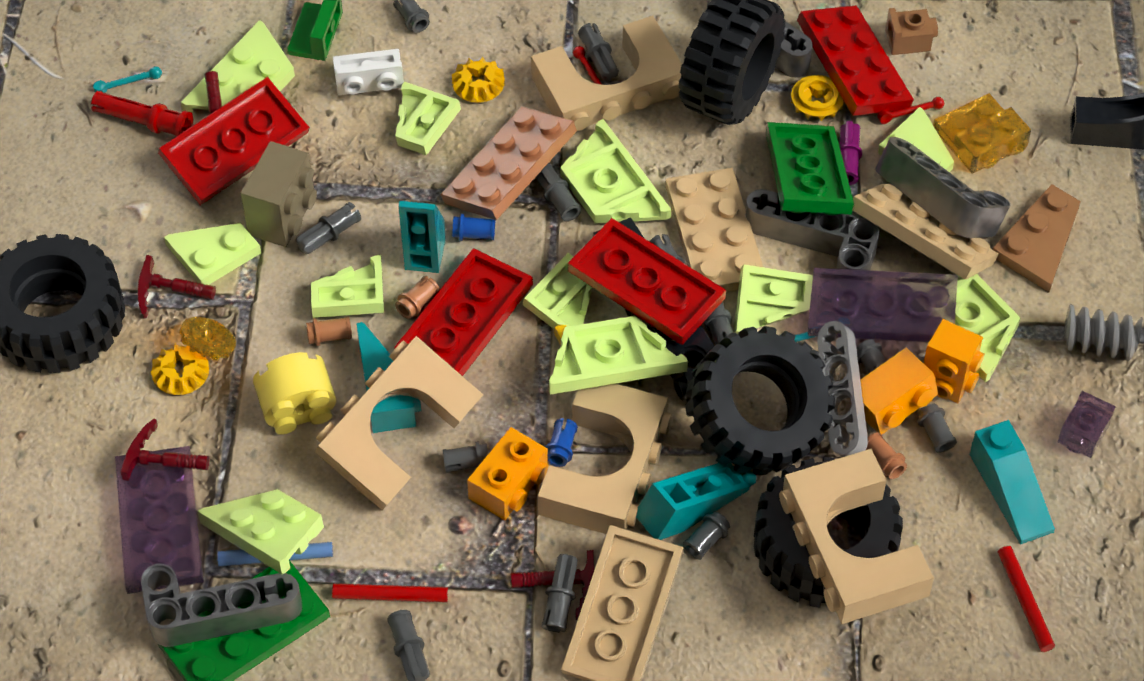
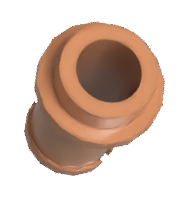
M423 276L407 293H401L397 297L398 301L395 303L397 311L407 319L418 317L421 313V308L439 292L438 284L431 277L428 279V276Z
M349 316L325 321H317V318H313V322L306 323L309 344L316 343V346H320V342L352 339Z
M879 432L873 433L868 437L866 450L872 449L884 476L890 479H896L901 476L907 468L905 456L902 453H896Z

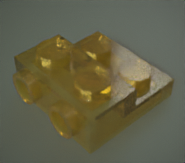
M990 93L934 119L933 123L938 135L971 174L983 168L989 169L997 164L999 160L1010 155L1021 153L1028 146L1031 129L1013 108L1010 107L1004 110Z

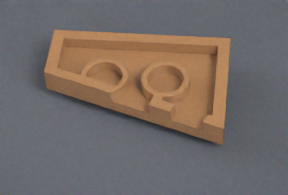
M1051 184L993 247V250L999 253L996 260L1049 293L1081 201Z

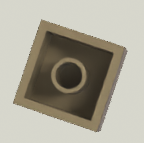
M272 141L269 142L240 193L247 231L252 237L287 247L292 236H296L299 233L303 216L307 209L311 210L317 197V191L313 186L314 170L311 168L308 152Z

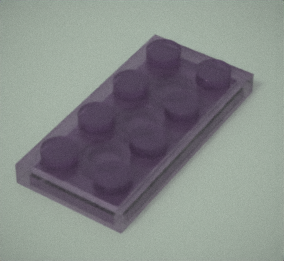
M814 268L808 336H818L824 324L830 321H838L850 328L857 339L930 342L942 319L955 324L958 275ZM837 333L836 337H841V334Z
M190 446L150 451L151 454L171 452L191 455ZM126 455L115 456L124 580L127 594L142 592L141 576L149 566L154 564L170 566L176 574L179 586L204 583L193 468L163 467L159 463H149V465H140L138 463L134 467L129 481L122 480L120 471ZM167 585L159 586V587H157L155 590H157V589H164V588H167L168 586H167Z

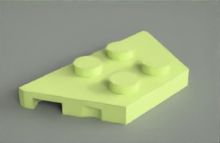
M260 20L211 70L218 72L222 106L266 77H269L278 90L281 91L295 76L294 67L265 24ZM205 77L181 101L182 111L186 110L193 114L194 109L209 110Z
M604 119L598 121L595 125L594 133L588 140L583 139L578 145L576 153L569 156L560 167V176L563 180L567 181L570 190L594 223H607L611 218L618 222L630 217L633 221L667 220L671 218V208Z
M956 274L953 276H930L929 282L910 284L909 279L899 281L897 292L935 331L942 319H945L983 337L980 352L985 353L977 373L980 374L979 377L984 382L990 380L1019 326L1020 317L978 274L966 280Z
M636 316L565 327L563 331L561 347L558 349L554 371L549 379V393L551 395L687 372L688 360L683 354L676 356L666 348V340L657 333L648 330L647 325Z
M278 489L201 508L197 511L200 524L282 575L290 569L289 559L294 553L302 554L309 546V541L315 538L324 528L321 514Z

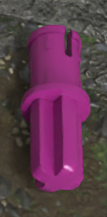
M847 121L846 124L841 125L839 147L849 185H854L858 182V164L863 154L862 149L859 147L861 128L859 124H854L853 121Z

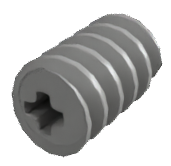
M1070 304L1065 319L1063 339H1066L1069 351H1072L1077 342L1081 343L1082 353H1086L1091 344H1094L1097 356H1101L1105 347H1109L1111 358L1115 359L1120 349L1124 350L1125 360L1130 361L1138 348L1143 318H1139L1134 326L1131 315H1125L1121 323H1119L1117 313L1111 312L1107 320L1104 321L1102 310L1097 309L1092 318H1090L1087 307H1082L1076 316L1074 306Z

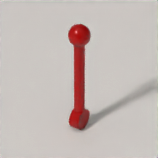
M576 46L572 52L573 56L581 61L593 83L602 85L585 57V49L581 46Z
M935 97L931 102L892 112L884 109L878 113L877 117L882 124H887L892 118L914 113L919 107L923 110L931 108L940 110L945 103L943 98Z

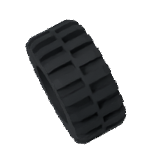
M769 0L710 1L707 10L702 13L699 23L691 35L692 39L686 48L684 63L681 65V78L678 85L680 89L679 97L686 108L727 125L741 123L745 117L752 113L753 107L757 106L763 91L766 90L769 84L768 81L771 74L773 75L777 58L781 52V43L784 40L785 33L783 30L786 20L784 19V12L777 3Z
M46 234L36 236L37 240L27 242L25 239L17 243V248L11 251L8 248L0 255V353L2 356L8 357L10 362L16 366L23 367L26 364L29 371L41 373L42 369H47L48 373H61L60 369L70 368V371L80 368V364L85 361L93 362L99 358L98 352L101 350L106 352L114 343L112 336L117 337L123 327L122 320L125 317V305L114 264L98 246L94 244L89 246L87 240L76 236L73 240L69 239V236L66 234H56L53 238H48ZM70 290L83 295L76 305L59 315L36 317L24 313L27 306L33 300L51 291Z
M764 326L758 332L755 327L744 328L738 334L733 332L716 344L693 370V379L688 383L686 395L692 398L685 404L686 415L694 417V422L690 425L694 436L700 434L704 442L700 445L706 453H709L711 450L718 455L716 462L724 467L729 463L735 464L734 471L743 474L748 473L752 469L755 475H767L772 470L776 473L798 462L809 454L812 449L817 447L824 439V432L830 428L833 417L827 413L835 408V397L828 393L834 387L831 376H824L822 369L826 365L821 357L815 359L810 354L813 348L805 341L801 344L795 342L796 336L794 334L784 331L781 335H777L775 327ZM755 372L766 376L778 386L787 405V419L785 426L781 430L767 431L759 429L741 416L732 396L733 379L738 373Z
M823 457L822 462H815L814 458L803 460L800 467L796 468L795 465H790L782 470L781 478L775 476L767 484L766 491L761 494L758 502L753 536L755 557L759 559V568L763 575L767 577L771 575L770 584L778 591L783 589L789 591L788 598L799 602L801 598L810 601L809 606L817 608L821 607V603H826L824 598L825 587L821 578L816 579L812 574L809 565L810 554L806 545L801 546L798 543L795 531L792 528L795 521L791 513L786 514L784 512L779 493L783 491L786 474L835 460V458ZM887 484L885 485L883 500L847 510L837 515L851 523L862 537V540L857 545L843 551L861 558H875L899 550L903 518L899 515L900 506L897 498L894 496L890 497L891 489Z

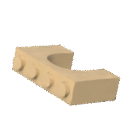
M654 16L623 25L622 47L636 72L627 80L617 84L601 85L581 77L562 46L531 56L532 79L551 114L574 121L577 131H580L598 123L602 119L612 120L631 111L641 110L666 99L678 97L682 63Z
M417 336L409 344L403 340L389 356L393 360L392 364L385 371L379 367L365 382V385L369 387L366 393L361 398L354 394L340 411L345 416L336 426L330 421L316 437L320 444L316 448L315 453L380 510H383L411 477L375 444L370 431V417L373 408L382 400L392 396H411L424 402L450 426L455 428L483 396L477 388Z
M619 384L578 390L572 404V421L578 426L617 437L629 448L632 456L623 468L606 476H588L549 465L538 494V515L607 534L609 525L626 530L628 526L635 527L639 506L636 503L639 495L645 496L651 480V474L647 473L650 464H657L662 448V443H658L660 435H667L671 425L672 413L667 412L668 397Z
M872 449L786 474L783 491L779 493L784 512L786 514L791 513L795 521L794 531L798 543L801 546L806 545L810 554L809 565L812 574L816 579L821 578L825 587L824 598L827 607L831 612L836 611L841 624L929 597L934 580L918 545L880 557L861 558L843 551L834 543L829 535L827 525L838 514L883 500L887 480Z

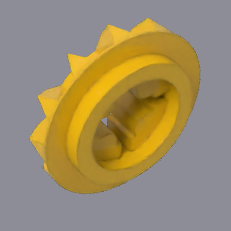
M483 56L479 61H472L468 58L466 64H457L455 73H452L454 92L460 98L469 102L481 103L496 98L505 86L503 69L498 68L495 61L486 62ZM484 75V81L478 79L472 82V76L480 77Z
M810 75L796 82L791 92V103L795 105L796 113H804L807 120L813 116L818 117L822 122L826 116L834 118L837 111L843 109L844 100L831 78L827 76ZM812 96H815L816 98L823 97V103H821L818 100L812 102Z
M175 343L171 349H161L160 355L156 359H152V370L150 372L154 384L161 391L171 395H185L197 390L205 383L209 375V363L202 349L197 350L190 343L187 346H179ZM177 361L183 362V377H179V373L175 370V363Z

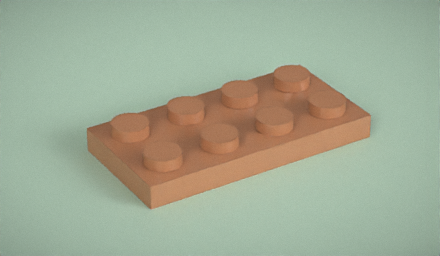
M521 106L441 193L444 203L497 220L577 132L574 121Z

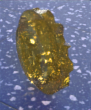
M203 317L188 318L182 323L179 334L182 336L181 342L184 345L190 346L191 352L200 353L202 358L210 356L216 361L220 357L228 359L236 347V340L233 334L224 325L213 319Z

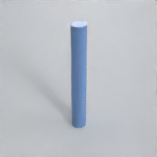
M332 542L310 543L302 554L294 553L289 560L333 557ZM242 549L218 551L217 553L218 566L263 563Z

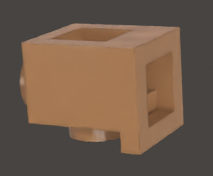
M889 8L885 32L891 54L899 55L931 51L933 37L938 36L936 18H929L927 9L896 12L895 8Z

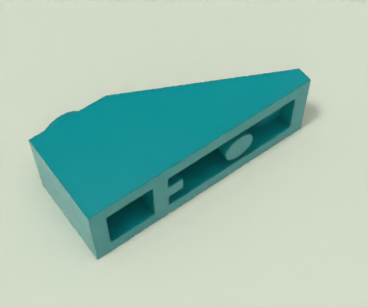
M399 201L398 208L405 270L439 273L446 241L445 222L436 204Z
M364 322L356 323L366 382L379 367L385 371L392 364L393 360L389 357L390 353ZM396 395L382 400L373 408L370 417L373 433L416 427L415 412H422L421 401L406 395Z
M1006 420L975 431L969 455L1019 544L1021 545L1054 533L1055 527L1029 456L1010 421Z
M719 463L652 483L638 506L636 518L653 538L662 540L686 531L703 520L706 514L716 512L746 493L751 485L744 481L743 476L739 472L734 471L732 463L725 467Z

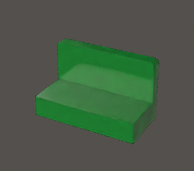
M323 0L322 5L309 2L304 3L287 48L289 55L326 61L343 14L342 0Z

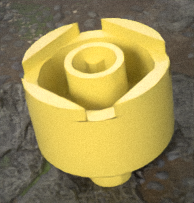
M303 352L284 355L267 363L268 371L261 376L259 371L254 375L253 384L265 421L269 426L274 427L277 434H288L294 431L299 424L310 421L312 424H322L332 418L331 410L336 404V396L321 356L316 355V359H309L307 353Z

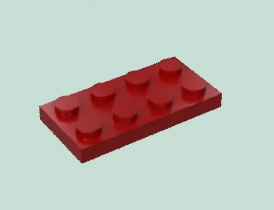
M857 5L800 12L797 18L798 24L804 34L811 39L812 48L853 116L879 113L884 109L896 111L911 107L914 98Z
M266 77L161 146L158 154L201 206L253 171L270 141L290 146L306 135L310 127L269 77Z
M613 218L568 262L569 273L681 345L688 340L726 298V289Z
M473 248L396 344L394 349L403 340L409 344L417 336L463 376L531 289L533 277Z

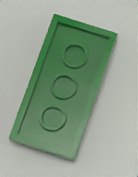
M767 122L765 135L782 211L852 215L854 201L834 126Z
M289 560L290 569L286 573L292 575L297 580L302 599V611L294 620L177 646L165 647L159 644L158 646L184 681H234L330 618L329 609ZM268 567L267 569L260 572L253 578L277 574L279 572L272 569L271 567ZM243 603L239 605L237 608L245 609L251 606L252 604ZM212 611L202 612V613L199 615V617L209 616V615H211L213 612H212Z

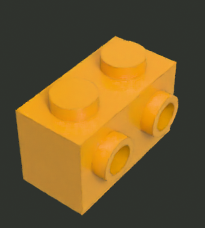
M942 319L927 345L924 364L934 373L938 390L937 397L959 403L965 391L971 393L978 381L980 374L977 371L985 353L980 352L983 337L945 319Z
M907 347L860 380L865 420L881 435L889 429L899 426L907 416L920 407L927 406L938 395L934 373Z
M510 427L467 479L468 499L505 521L513 510L517 512L522 508L527 500L528 492L534 484L539 485L543 482L549 467L548 448Z

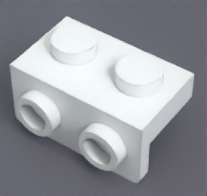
M399 49L333 56L338 96L380 90L387 91L401 88L404 83Z

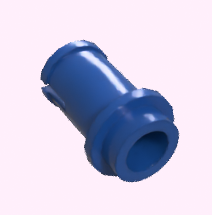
M461 214L460 217L454 216L452 237L459 238V241H463V238L490 239L494 241L496 220L464 217V214Z
M559 418L555 421L550 443L545 446L548 448V463L552 466L563 467L572 460L573 452L571 447L578 426L570 419H567L565 429L562 428L564 418Z

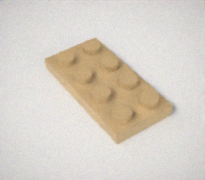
M733 167L666 179L665 188L688 266L726 289V292L738 290L741 267L744 264L763 267L750 222L745 215L746 209Z
M881 184L853 197L854 206L852 211L965 280L993 266L999 254L992 250L990 244L982 238H966L954 233L917 203L903 196V193L894 185Z
M609 525L561 668L563 674L586 681H642L684 552L682 546Z

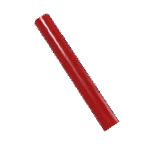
M1004 546L998 550L1001 562L1041 652L1050 651L1055 647V643L1012 547Z
M333 583L332 598L448 603V587Z

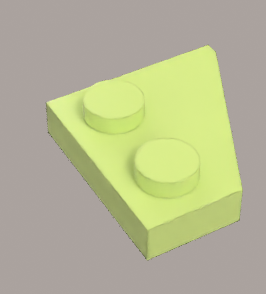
M404 81L401 87L403 95L402 104L399 105L398 111L400 121L397 124L395 135L397 145L427 155L461 110L460 102L458 99Z
M920 107L879 144L878 154L882 155L890 137L904 139L916 146L948 172L953 169L954 160L925 111Z
M241 223L168 234L164 237L166 246L198 283L205 285L213 283L261 254L260 245Z
M567 253L523 301L524 307L553 329L558 325L569 327L584 324L592 287L568 272V262L574 257L570 253Z
M381 255L370 257V264L354 271L349 266L338 271L333 276H326L311 282L313 318L384 313Z
M744 264L740 271L734 333L738 334L742 329L749 327L757 329L810 310L813 275Z

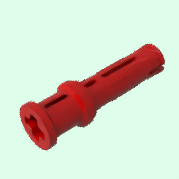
M96 91L91 100L93 105L91 110L93 112L104 113L145 125L151 132L156 134L162 131L177 137L193 126L192 112L184 110L180 113L169 110L164 104L145 105L103 93L102 91Z

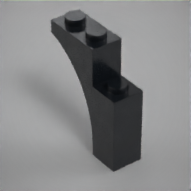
M1144 93L1110 98L1076 96L1070 116L1071 144L1144 150Z

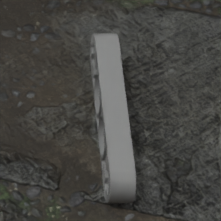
M830 321L820 329L817 343L819 357H821L826 365L822 371L824 376H831L834 386L828 391L829 395H834L835 408L827 413L833 417L831 426L828 429L829 443L835 453L845 457L865 451L868 445V436L855 336L853 331L841 322ZM837 333L841 334V337L836 339ZM834 340H836V347L831 344ZM841 364H846V376L842 380L835 382L833 379L835 369ZM845 398H851L852 405L848 413L839 416L837 412L839 403ZM849 434L854 436V439L849 441V447L847 448L843 443L849 440Z

